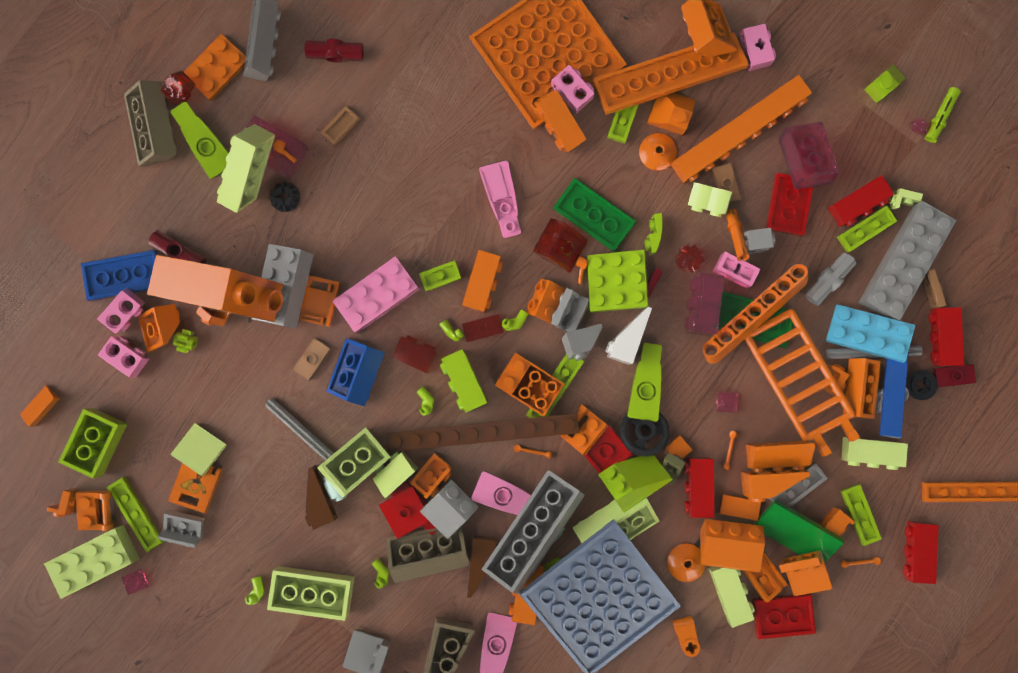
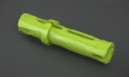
M950 87L935 118H932L930 122L931 126L924 138L926 141L931 143L937 142L942 129L947 125L946 121L961 93L958 88Z

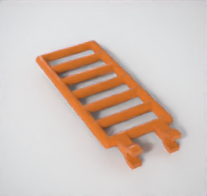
M788 309L764 322L745 339L804 442L813 440L820 455L825 457L832 452L821 435L841 425L849 442H854L860 438L849 421L855 417L853 408L794 309ZM788 318L792 320L796 328L758 348L753 337ZM800 334L805 342L804 346L767 364L762 354ZM810 351L815 362L777 381L772 371ZM820 368L825 379L790 398L786 397L782 390L783 387ZM830 385L836 396L797 416L792 405ZM840 402L846 413L807 433L802 422Z

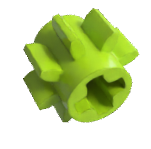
M182 329V332L178 331L173 339V345L177 346L176 350L183 353H188L189 350L193 351L198 342V338L194 336L195 332L187 329Z

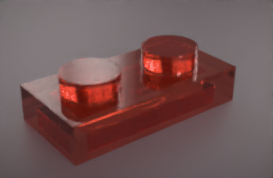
M499 314L462 324L466 342L504 333Z

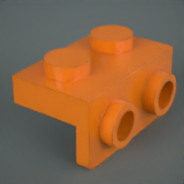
M540 279L535 287V293L528 303L526 312L551 324L552 315L557 310L560 304V297L566 288L550 280Z
M434 453L410 484L420 491L424 498L427 499L429 495L433 498L440 489L438 487L441 481L446 482L452 475L450 472L452 466Z

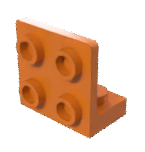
M821 550L782 558L779 564L781 573L786 572L794 596L830 590L833 587Z

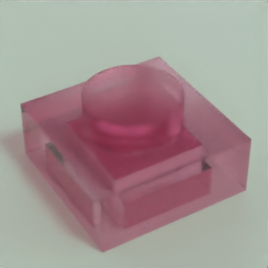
M717 392L716 411L737 412L738 393Z
M142 569L121 577L128 595L149 587Z

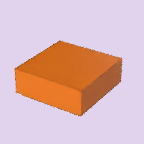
M680 435L665 446V449L670 454L677 455L681 459L692 451Z

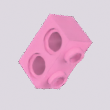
M568 65L552 79L551 86L559 92L562 99L577 114L593 100L595 93L593 87L581 79L580 72ZM570 78L573 83L565 84L563 79ZM582 92L585 94V98L579 99L575 94Z
M724 252L720 255L712 272L747 289L752 287L760 269L743 260L738 261L737 257Z
M125 288L116 296L97 320L115 334L121 330L125 332L132 324L129 321L133 316L137 318L143 312L142 306L145 302L128 288ZM126 300L132 302L133 309L126 307ZM113 315L119 316L121 322L116 323L113 320Z
M111 336L98 356L126 376L137 377L149 360L145 356V351L138 347H132L129 344L130 341L123 336ZM117 345L120 348V352L118 354L115 353V347ZM132 356L135 357V364L133 366L130 363Z

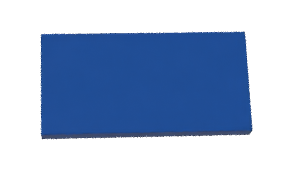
M158 250L81 263L86 300L94 301L115 297L125 288H128L133 293L147 291Z

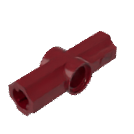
M330 38L327 41L306 40L304 46L306 58L325 59L333 63H340L342 60L363 61L364 58L363 43L343 42L339 39Z
M156 230L149 237L148 244L167 254L170 258L206 264L207 259L159 230ZM180 247V253L175 255L176 249Z

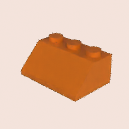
M688 0L681 6L683 19L687 23L688 34L693 40V48L696 53L706 57H713L737 50L721 4L713 0Z
M791 441L746 444L747 467L754 469V472H765V468H773V471H783L785 467H792L793 470L804 469V466L811 465L815 443Z
M712 519L704 520L700 529L701 565L752 572L761 571L765 546L764 526Z

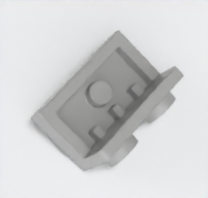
M566 288L560 297V304L557 310L552 315L551 324L567 332L578 330L590 303L589 299Z
M167 509L164 513L163 530L159 534L158 539L195 548L203 538L205 518Z

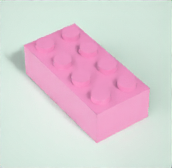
M395 256L334 299L333 303L355 333H360L420 289Z

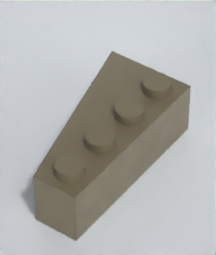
M436 617L423 673H454L468 646L470 638L475 632L474 625Z

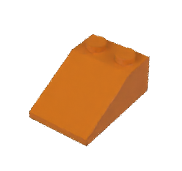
M802 469L766 470L765 472L742 471V495L748 497L749 500H753V502H765L766 498H773L810 476V472Z

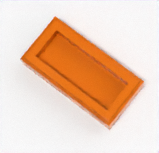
M722 494L719 514L758 521L761 502H753V500Z

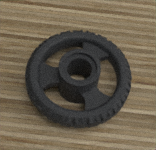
M659 412L658 425H654L650 420L641 421V419L629 418L626 414L620 424V437L624 446L630 452L640 456H652L663 450L670 436V428L663 414ZM628 423L635 426L634 437L637 440L635 443H631L627 436ZM640 428H647L649 435H643ZM655 434L662 436L657 446L646 449L645 442H648Z

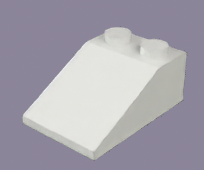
M647 307L642 310L612 341L608 342L605 350L608 353L607 358L627 365L633 364L652 308Z

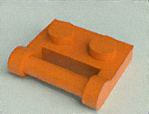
M581 404L577 412L578 422L585 415L589 418L579 429L580 433H576L573 438L569 434L559 436L585 456L608 428V425Z
M78 491L75 493L78 530L110 531L114 529V523L111 522V491ZM98 498L102 502L103 522H100Z

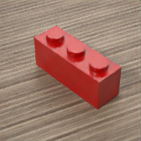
M883 175L827 209L839 227L845 224L848 227L857 222L856 217L861 214L865 217L872 213L874 206L878 205L881 207L890 202L888 198L893 196L894 193Z
M962 307L930 309L928 321L931 324L929 340L932 343L930 360L933 366L964 365Z
M687 457V462L684 465V473L687 474V481L684 482V492L687 493V501L684 502L685 513L690 518H714V459L710 457Z
M907 521V526L905 527L907 539L904 547L906 563L903 566V574L906 580L912 583L936 584L939 525L931 522Z

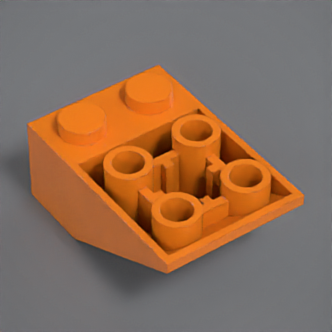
M514 353L494 385L544 417L564 386V383L519 354Z

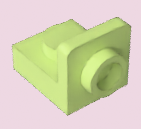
M901 188L893 191L894 195L889 197V209H898L900 204L913 206V204L921 202L923 194Z

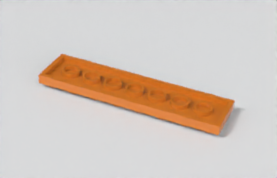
M732 33L737 46L735 52L706 57L696 53L693 46L593 78L592 83L605 114L608 115L746 69L749 63L735 33Z

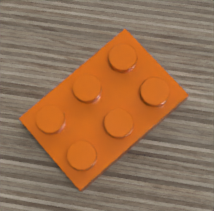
M220 34L182 74L212 101L244 68L246 56L225 36Z

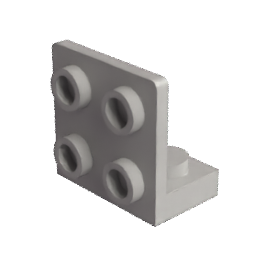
M355 629L346 653L343 668L358 673H381L391 640Z

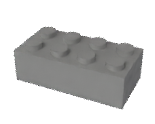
M269 244L261 278L283 284L281 292L283 304L276 314L275 322L257 318L252 319L297 329L314 254L300 249Z

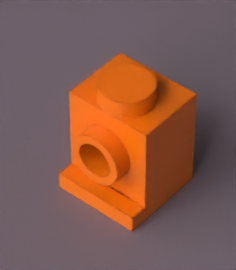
M833 507L819 525L841 536L846 532L847 525H853L855 521L840 509Z

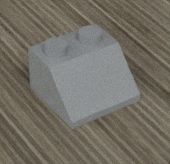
M450 480L420 512L448 539L479 507Z

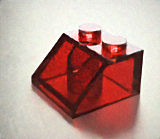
M550 218L533 252L551 264L570 273L588 240L567 223Z

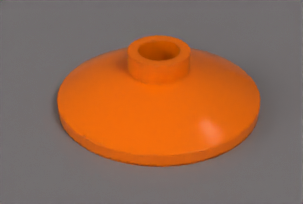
M654 133L642 141L639 148V156L647 168L654 171H662L669 168L676 159L677 148L669 136L662 133ZM660 147L662 153H657L656 148Z
M679 544L670 551L667 557V567L670 574L681 582L695 581L705 570L706 565H701V551L693 544ZM686 561L691 562V565L689 567L684 566V563Z

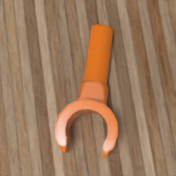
M276 139L273 145L274 150L295 163L297 159L284 150L286 143Z
M579 257L575 265L580 267L577 284H582L583 275L588 263L583 257Z

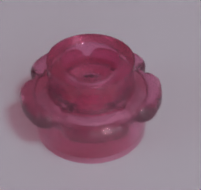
M916 118L914 122H911V130L921 135L922 132H928L927 129L930 125L924 120Z

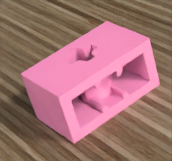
M766 24L745 28L741 31L739 39L744 55L749 63L748 71L769 67L775 61L776 53L775 49L771 47V33L766 28Z

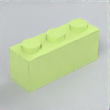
M843 437L841 460L848 461V465L860 466V463H867V467L879 468V465H886V469L898 470L899 467H906L908 444L869 439H857L854 442H849L847 437Z
M709 567L710 575L730 626L733 628L753 621L752 613H755L751 601L748 602L746 598L748 591L745 584L741 583L739 576H741L740 570Z

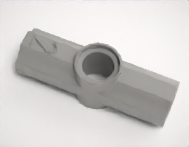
M845 252L842 253L830 267H827L818 276V281L805 294L806 299L810 303L819 306L830 292L836 290L843 283V278L857 264L855 259Z

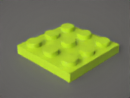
M645 250L587 255L591 313L649 307Z

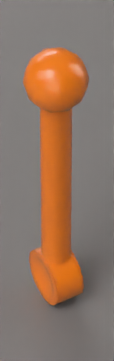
M731 431L729 434L731 440L726 462L723 464L724 470L730 469L729 462L734 440L738 437L736 431Z
M518 444L514 446L515 452L523 451L543 455L548 459L553 457L551 451L542 452L523 448Z
M873 557L870 560L851 562L843 560L841 561V566L847 568L850 565L869 563L879 565L881 559Z

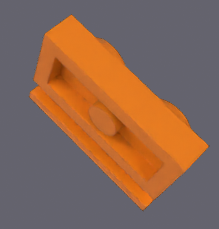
M763 553L760 572L742 570L764 602L772 600L782 591L783 587L788 585L765 553Z

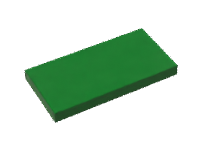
M575 177L552 208L612 252L616 251L636 223V220Z
M722 291L712 328L721 330L754 300ZM781 307L766 321L787 311L788 309ZM754 312L752 313V316H758L761 313ZM788 318L753 337V340L768 343L792 330L793 322ZM739 325L737 328L743 329L746 325ZM789 340L777 347L787 349Z
M776 499L760 516L758 521L754 523V525L764 526V535L799 555L821 550L825 563L844 544L842 537Z

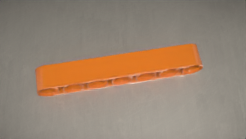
M803 264L792 266L703 345L706 361L711 364L720 362L808 283L807 267ZM797 274H802V275H804V276L801 277V278H796V277H795ZM782 287H788V288H789V289L786 290V291L781 290ZM767 300H775L773 303H766ZM754 312L761 313L758 316H752V313ZM739 325H746L743 329L737 328ZM726 337L732 338L729 342L722 341ZM711 350L717 351L714 355H709L708 352Z

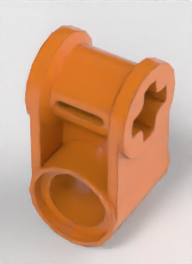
M692 616L672 620L684 654L689 657L697 656L700 652V644ZM689 642L693 644L692 649H688Z

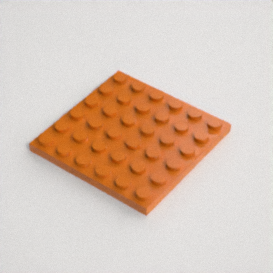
M521 0L469 36L472 44L533 130L545 123L543 117L539 118L536 114L534 102L554 90L551 86L552 79L568 65L573 69L576 68L582 76L581 79L585 83L588 82L593 89V78L627 66L582 0ZM570 78L563 79L565 84L573 83ZM578 92L575 95L577 98L580 99L585 94L582 92Z

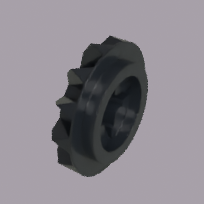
M283 181L282 183L275 184L274 188L270 190L269 199L271 205L280 212L292 211L299 204L300 193L292 183ZM284 191L287 195H290L286 198L285 203L283 202V199L278 198L281 195H283Z
M927 370L911 372L912 374L906 378V388L909 391V395L917 400H928L933 397L937 391L935 376ZM923 380V385L926 388L918 389L919 386L915 382H921Z

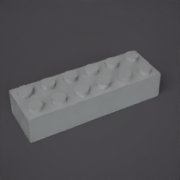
M924 201L913 205L858 303L880 316L900 321L956 220Z
M548 470L481 570L510 592L519 595V592L525 587L585 495Z

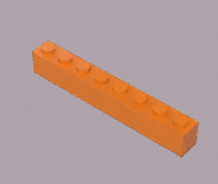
M797 75L674 160L671 167L683 183L688 180L690 183L700 177L698 173L703 170L709 171L715 166L714 162L719 159L721 161L725 160L731 155L730 151L735 148L738 151L745 146L747 139L751 137L754 140L762 134L761 130L763 128H771L778 123L776 119L781 116L784 119L793 112L792 108L795 106L800 108L809 101L807 98L812 92L800 75Z

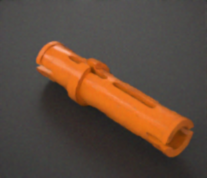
M730 208L725 215L728 222L727 229L731 233L737 260L741 261L742 256V260L746 261L750 255L742 232L743 224L739 221L737 209L733 208L734 213H732V208Z

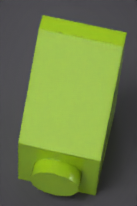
M893 64L864 90L875 103H878L906 78Z

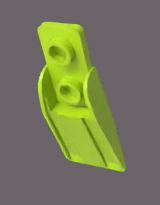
M183 102L172 109L171 114L180 125L187 143L208 177L212 179L222 173L227 165L226 157L228 151L214 132L200 117L196 116L187 102Z
M643 344L641 361L637 365L632 384L627 414L629 418L658 421L661 396V345Z

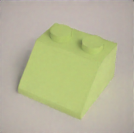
M404 451L400 454L398 452L394 453L389 458L390 463L386 467L382 464L374 472L376 476L372 479L384 498L390 495L418 469Z

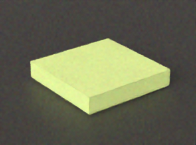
M194 423L170 455L203 477L227 445Z

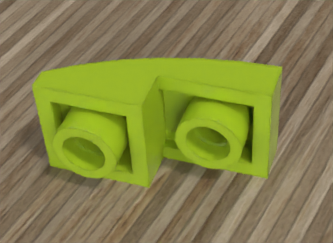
M662 213L654 214L651 217L652 220H649L650 231L654 232L649 234L647 239L644 240L645 250L649 251V255L656 253L661 240Z

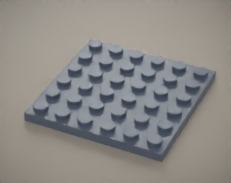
M614 519L519 592L520 596L584 673H596L681 607Z

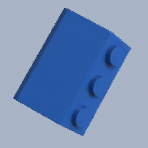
M346 338L326 392L347 402L365 407L385 352Z

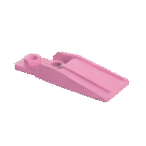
M508 161L480 167L479 171L495 217L499 221L503 238L520 235L521 229L517 218L516 195Z
M483 471L471 499L486 506L518 515L531 494L512 483Z
M495 613L487 614L481 651L480 673L504 672L517 622H512V617Z

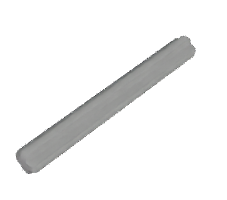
M910 346L908 356H921L923 354L922 346ZM851 348L826 350V358L828 360L880 357Z
M270 398L266 402L265 406L324 460H327L334 454L274 398Z

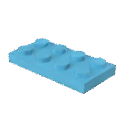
M836 304L825 342L905 363L915 325Z

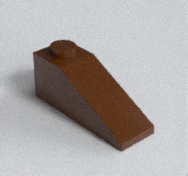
M316 465L308 468L305 511L307 514L305 516L308 526H312L313 530L338 518Z
M473 537L467 598L473 596L486 575L481 569L499 544L496 543L497 538Z

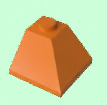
M675 92L656 98L647 123L683 136L692 116L695 100Z
M175 304L153 307L138 316L147 353L166 345L178 327L180 313L176 309Z

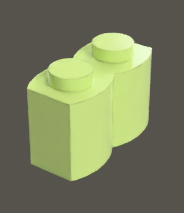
M694 182L688 205L692 206L691 210L703 212V209L711 211L710 215L721 217L722 214H727L733 192Z

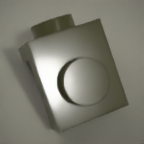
M670 453L665 457L662 466L673 479L668 484L673 486L681 474L685 462L679 456Z

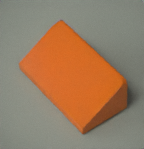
M45 385L20 413L26 425L35 427L61 397Z

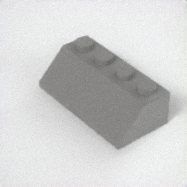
M254 0L243 77L265 82L269 76L272 77L273 65H270L271 58L275 57L276 52L273 41L274 39L277 40L279 30L275 27L276 21H279L281 16V10L278 9L279 3L275 0Z

